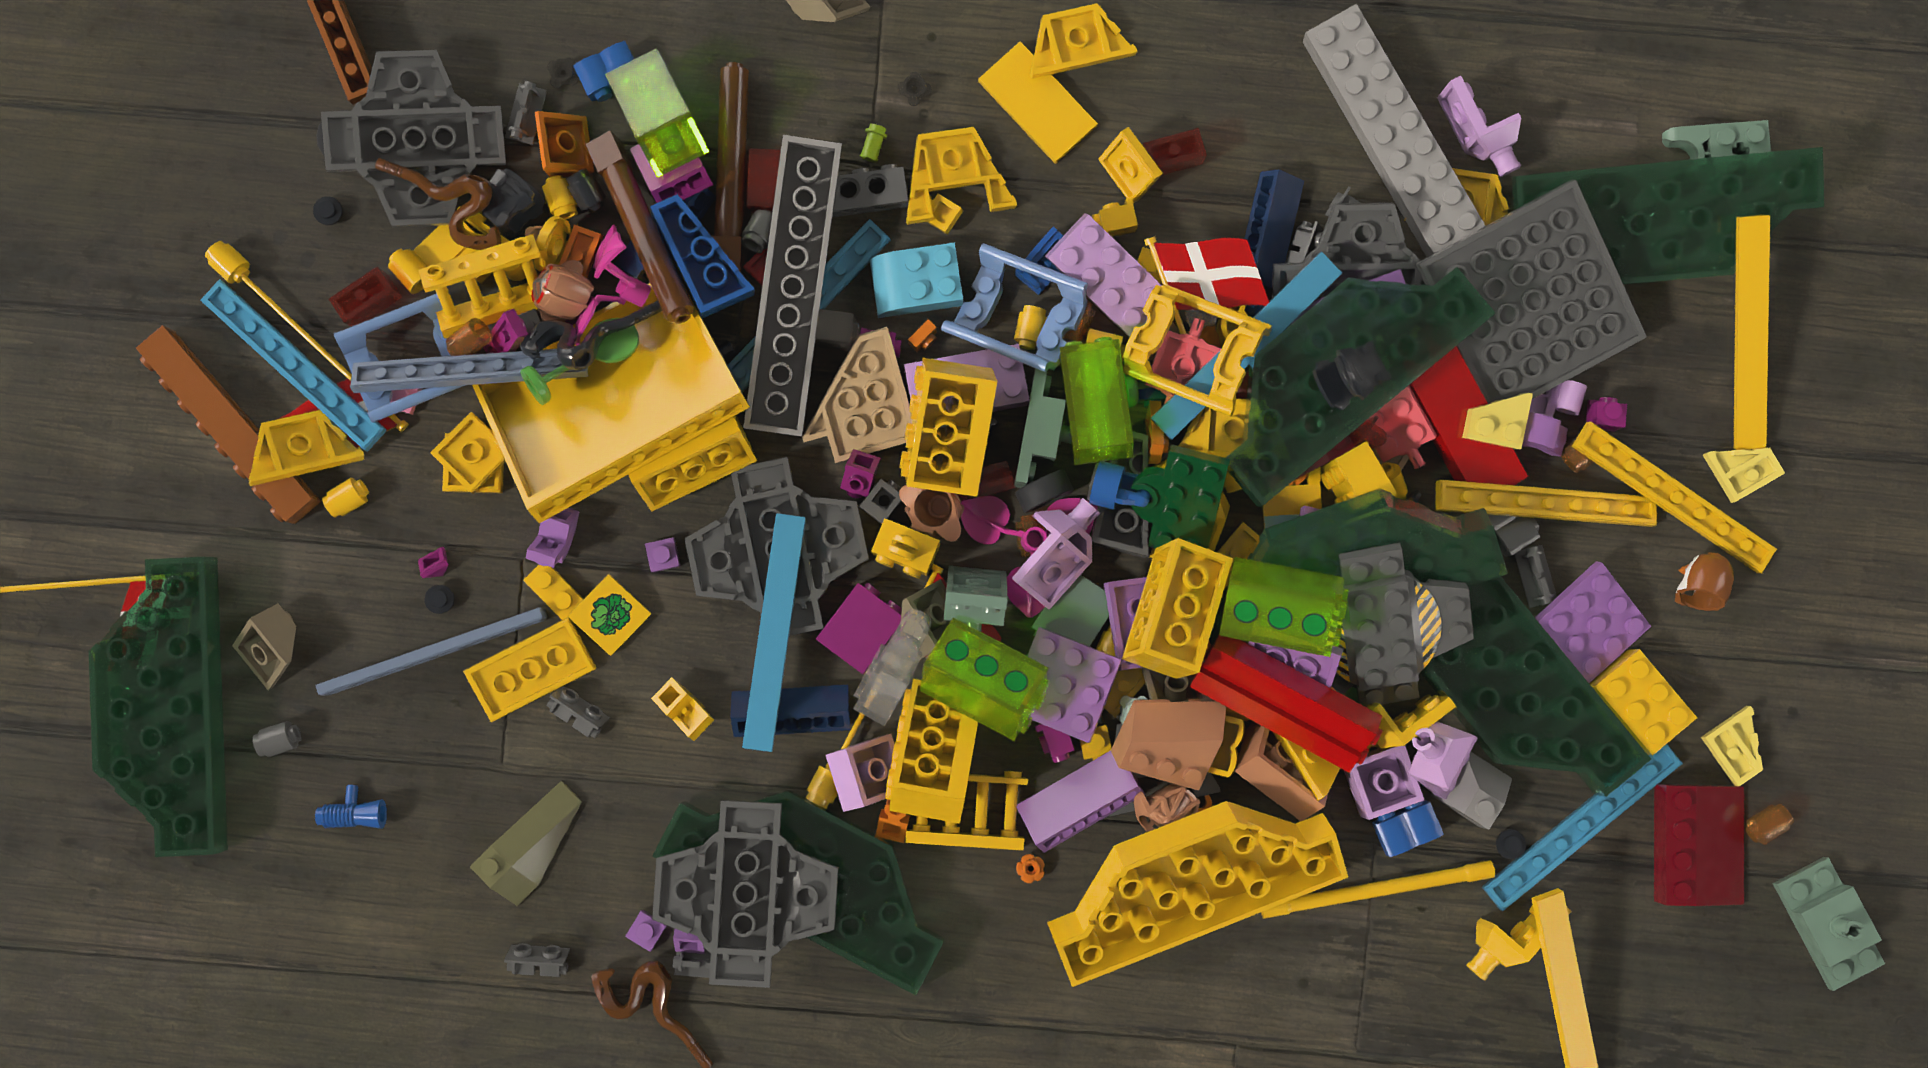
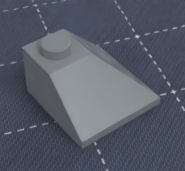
M1470 752L1469 760L1463 766L1457 778L1456 786L1449 793L1447 799L1439 798L1431 793V796L1478 827L1489 830L1505 805L1512 778Z

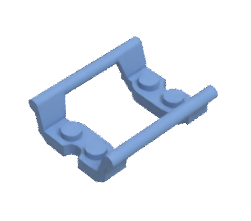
M983 243L979 250L981 268L971 286L976 292V296L971 302L963 303L954 322L945 320L941 330L1041 371L1047 372L1048 369L1054 371L1068 348V344L1064 341V335L1070 330L1076 331L1085 313L1088 283ZM1005 264L1056 283L1063 297L1061 303L1052 308L1036 342L1038 348L1036 355L978 333V330L989 322L1003 292L1001 283L1003 281Z
M437 293L334 333V337L345 356L351 373L353 363L379 361L374 354L368 351L366 346L367 333L424 312L433 320L435 325L433 337L442 357L473 355L470 348L460 346V340L465 336L464 333L444 339L436 312L443 310ZM463 386L426 388L391 402L392 390L362 392L360 394L368 410L367 414L373 423Z

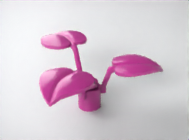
M615 225L611 226L605 239L601 242L595 255L593 268L596 269L594 277L597 279L604 269L619 278L620 280L615 292L620 295L619 297L607 295L590 297L587 302L588 307L579 314L575 324L577 331L576 346L580 344V338L590 322L596 306L601 301L618 302L624 305L627 300L642 307L651 290L650 285L627 275L611 262L620 252L627 248L621 240L620 233L617 232Z
M981 496L961 502L964 506L961 516L962 524L970 537L981 544H994L999 539L1000 532L1021 537L1022 547L1030 552L1031 556L1045 541L1047 535L1051 534L1048 530L1044 531L1039 527L1029 528L1026 532L1004 528L1009 521L1010 513L1007 505L997 497ZM1064 498L1057 500L1046 511L1061 510L1068 515L1080 503L1081 499ZM1091 504L1096 510H1098L1097 505ZM1094 520L1085 530L1086 533L1090 534ZM1017 567L1007 576V596L1026 617L1032 618L1040 613L1045 606L1012 579L1014 574L1021 568Z

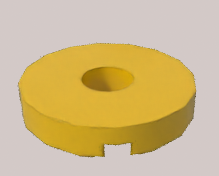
M550 217L540 230L536 244L541 257L534 259L535 268L540 272L546 269V266L549 264L559 265L568 242L566 241L567 234H571L569 221L562 217Z

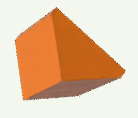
M544 111L535 112L542 168L549 177L556 175L569 177L583 168H586L589 173H593V160L586 147V144L590 142L587 117Z

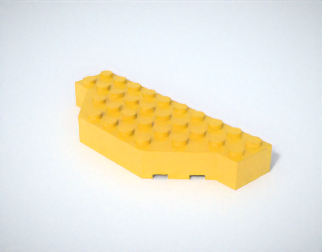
M1225 801L1114 845L1076 910L1051 920L1047 924L1070 983L1074 987L1346 879L1348 874L1336 833L1323 813L1295 824Z

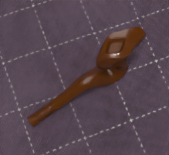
M378 158L375 164L376 169L416 184L429 197L435 200L448 201L466 193L471 194V199L453 213L449 222L450 236L456 244L476 250H483L501 244V235L497 226L491 227L487 235L472 233L463 226V222L467 218L482 212L489 205L492 197V188L487 179L465 174L447 186L439 187L414 170Z
M648 961L635 971L631 982L630 998L627 1004H622L618 1001L610 985L609 978L615 973V969H603L592 974L593 987L601 1006L609 1016L615 1019L631 1017L639 1009L647 985L652 983L654 985L652 1005L656 1021L683 1041L702 1068H710L713 1065L711 1059L707 1057L708 1055L705 1054V1051H703V1048H701L688 1028L673 1019L668 1013L667 1003L672 978L660 961Z

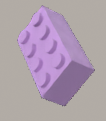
M1084 213L1045 257L1063 274L1088 283L1086 296L1130 337L1135 326L1141 327L1147 322L1148 317L1143 313V308L1155 286L1162 285L1089 214Z
M1019 344L1010 345V346H1013V347H1015V348L1020 349ZM989 349L935 359L993 368L998 382L992 412L1029 405L1030 400L1023 363ZM922 361L904 364L910 399L912 394L917 395L914 375L916 366H921ZM950 395L945 397L944 399H950L953 396Z

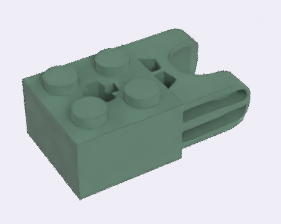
M1768 120L1681 126L1670 128L1662 133V143L1665 147L1680 148L1687 152L1691 160L1690 168L1675 171L1665 180L1668 190L1701 188L1706 190L1762 186L1773 177Z

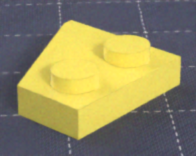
M1522 393L1518 396L1468 409L1462 438L1513 449H1522L1533 394Z
M1770 448L1710 451L1703 454L1731 503L1740 500L1785 474Z
M1745 706L1701 737L1734 786H1741L1763 770L1761 756L1758 753V735L1754 733L1752 715H1754V710L1751 706Z

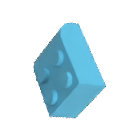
M955 242L892 251L870 259L878 318L963 305Z

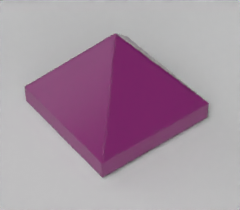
M440 547L418 559L420 576L422 578L444 576L449 565L444 547Z

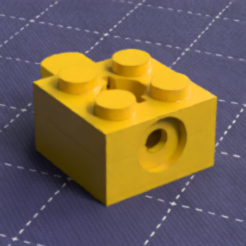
M884 518L871 552L876 556V562L893 568L895 563L904 567L903 573L920 579L921 574L928 576L939 549L940 540Z

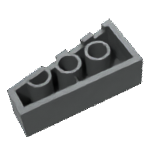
M1119 428L1109 463L1125 466V472L1137 475L1142 473L1144 468L1148 467V435L1131 431L1130 434V430ZM1117 503L1115 510L1098 506L1097 511L1100 512V515L1094 521L1091 533L1092 545L1142 558L1148 557V521L1137 515L1131 505Z

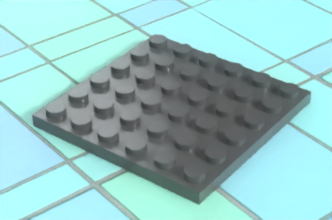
M1576 180L1564 183L1416 263L1444 325L1488 404L1497 400L1518 396L1522 393H1532L1533 399L1647 337Z

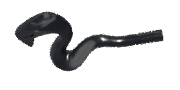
M657 300L623 318L598 324L587 333L582 343L574 346L577 331L572 325L562 321H542L523 339L520 348L526 356L540 358L539 352L559 341L556 353L561 364L570 370H583L594 362L599 346L606 336L629 328L642 320L644 321L661 312L662 308Z

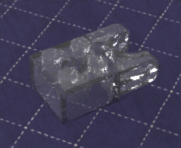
M910 609L904 614L887 646L881 643L853 695L858 698L853 708L854 710L884 726L886 725L909 685L922 657L921 645L931 627V619L926 613L917 609Z

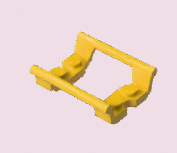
M1166 284L1162 286L1156 285L1143 308V313L1148 317L1147 322L1141 327H1134L1126 344L1123 355V374L1231 417L1236 407V393L1246 374L1245 369L1241 367V361L1248 356L1254 357L1263 335L1269 336L1273 325ZM1175 302L1191 306L1239 325L1238 329L1233 330L1227 336L1214 364L1213 372L1215 378L1209 395L1153 373L1148 361L1150 355L1161 347L1174 320L1175 311L1173 306Z

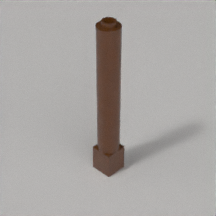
M729 62L720 69L714 236L712 237L743 275L744 246L742 244V233L744 227L749 70L743 68L741 63Z
M608 131L587 143L586 147L597 172L606 182L666 320L676 324L684 323L690 319L691 314L694 312V307L632 172L634 167L624 145L616 135Z

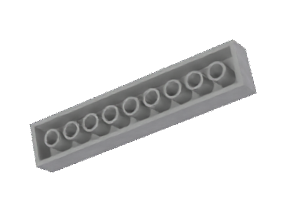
M1355 4L1305 32L1304 46L1404 219L1406 218L1405 221L1426 257L1485 227L1483 220L1358 5Z
M783 135L747 403L750 407L746 409L743 427L745 429L802 436L842 143Z

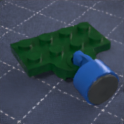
M1171 445L1165 469L1155 466L1147 467L1139 475L1125 472V466L1100 460L1099 463H1096L1087 500H1089L1090 504L1115 510L1117 503L1131 505L1137 515L1153 523L1148 544L1150 548L1156 549L1179 538L1209 549L1230 459Z

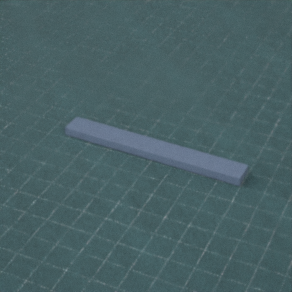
M557 349L541 350L539 352L540 358L529 357L522 351L358 362L353 363L350 388L353 393L520 382L524 381L520 370L526 366H532L543 377L562 364L557 357ZM588 367L579 371L569 369L554 379L588 377Z
M536 608L315 686L318 695L329 696L546 621L548 615L545 608Z

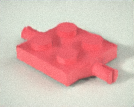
M1194 317L1189 334H1178L1168 330L1151 366L1153 373L1185 385L1221 350V348L1209 345L1200 338L1206 321L1200 320L1199 322V319ZM1145 384L1148 387L1161 391L1167 396L1164 404L1174 395L1151 384Z
M1382 384L1374 387L1372 393L1375 398L1367 404L1368 407L1357 414V417L1381 460L1386 462L1398 455L1407 454L1414 469L1423 466L1426 462L1423 460L1418 448L1422 444L1435 439L1437 433L1412 388L1408 384L1398 390L1385 392Z

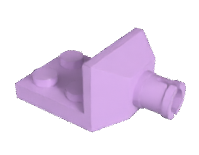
M1459 76L1447 84L1437 99L1464 153L1483 161L1490 158L1491 161L1493 160L1500 177L1521 167V164L1518 162L1512 146L1518 139L1521 122L1520 114L1517 113L1487 127V120L1483 110L1477 108L1473 100L1474 94L1469 83L1464 82L1462 76Z
M1084 498L1080 500V503L1068 515L1061 510L1035 512L1032 517L1051 534L1014 574L1012 579L1050 610L1091 564L1092 537L1085 530L1100 515V512Z
M1437 721L1430 728H1421L1416 731L1415 734L1421 738V741L1414 737L1412 739L1413 746L1418 751L1412 762L1409 774L1435 796L1446 800L1449 793L1455 788L1457 778L1463 766L1469 760L1470 752L1477 737Z

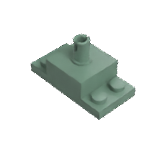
M1036 368L1014 487L1018 488L1026 486L1027 482H1033L1037 462L1053 465L1056 459L1058 444L1060 445L1061 442L1087 447L1090 432L1088 428L1064 425L1062 420L1066 400L1048 397L1052 376H1048L1047 372Z
M949 566L944 620L964 622L962 641L969 647L980 646L982 624L1004 626L1008 598L1006 571Z
M1822 857L1772 883L1829 990L1835 991L1885 964L1875 945L1882 941L1854 887L1842 884L1828 857Z

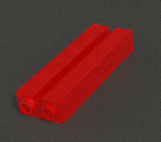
M1429 324L1416 332L1418 336L1412 342L1405 339L1392 347L1393 352L1387 355L1386 358L1401 386L1410 385L1436 431L1437 436L1432 441L1454 481L1515 486L1528 477L1513 448L1462 438L1468 409L1487 405L1488 403L1445 325L1433 326Z
M1223 630L1218 634L1203 659L1200 672L1195 674L1190 685L1196 691L1349 773L1356 763L1361 765L1369 752L1367 747L1370 744L1375 746L1383 731L1379 728L1382 715Z

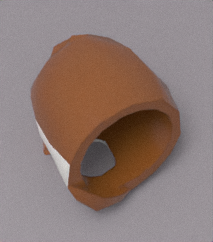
M1702 553L1694 557L1690 564L1678 570L1684 575V578L1675 594L1676 603L1681 606L1705 611H1717L1725 607L1730 598L1734 581L1733 569L1726 557L1718 553ZM1694 590L1692 596L1686 595L1684 592Z

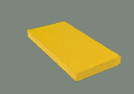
M1020 41L978 79V82L1056 164L1094 130L1098 123L1052 74L1031 79L1030 72L1034 55Z
M567 617L465 669L463 672L490 722H493L595 670L597 667L573 622Z

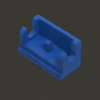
M1053 226L1025 259L1060 272L1045 255L1063 235ZM1015 270V276L1037 295H1040L1051 282L1025 271Z

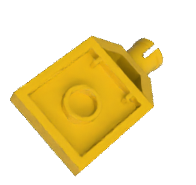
M1428 694L1415 704L1417 708L1411 713L1404 712L1392 720L1380 703L1369 704L1367 706L1368 709L1382 715L1379 728L1383 731L1376 745L1370 744L1367 748L1405 746L1413 737H1417L1415 734L1417 730L1429 728L1457 706L1450 697L1431 696Z
M1533 905L1529 910L1531 914L1524 922L1520 921L1513 927L1510 932L1511 937L1497 925L1480 918L1477 921L1476 944L1481 948L1466 966L1483 981L1487 980L1490 973L1499 964L1509 967L1529 962L1541 948ZM1567 907L1569 915L1572 911Z

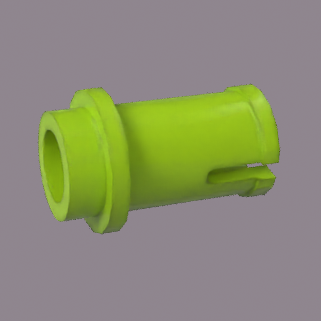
M870 124L869 128L865 129L867 136L860 157L866 161L877 163L883 139L887 138V134H885L886 128L877 124Z

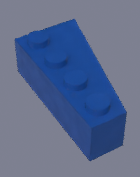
M678 194L650 206L657 225L702 319L755 295L754 287L745 279L737 266L723 252L719 244L706 231Z

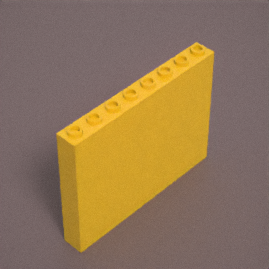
M652 286L649 296L642 307L626 300L624 305L613 302L595 312L580 338V344L590 329L598 322L611 318H623L657 301L658 299ZM686 287L685 290L694 307V312L689 320L681 324L668 322L663 311L635 324L634 326L639 334V344L631 356L614 363H605L595 359L588 367V377L553 379L549 381L546 385L551 393V399L544 405H541L535 399L524 381L472 385L523 502L539 524L750 407ZM559 341L547 346L544 349H557V344Z

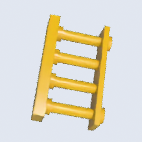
M533 234L418 270L425 293L435 290L443 310L436 312L444 339L496 323L505 311L515 309L517 315L532 309H538L531 298L533 282L538 277L532 259L541 256ZM521 263L528 283L511 288L504 268ZM493 272L500 292L483 297L475 277ZM464 281L471 301L454 306L447 286Z
M1004 771V776L969 774L968 781L977 782L975 827L971 828V833L959 832L960 827H957V823L945 821L942 831L930 830V825H928V818L916 816V824H913V829L906 830L905 843L1024 850V836H1018V831H1016L1018 784L1028 785V778L1022 777V772ZM989 783L1007 784L1004 830H1001V835L989 834V829H986Z

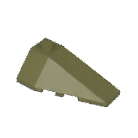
M563 781L559 782L496 840L470 868L490 889L516 906H519L540 885L544 873L551 860H553L557 852L556 850L565 833H567L582 801Z

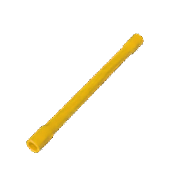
M1488 860L1466 864L1458 868L1311 893L1261 912V915L1265 919L1329 905L1465 881L1473 882L1495 878V869L1492 861Z

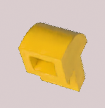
M672 677L651 698L693 741L714 721L712 716L704 709L703 704Z

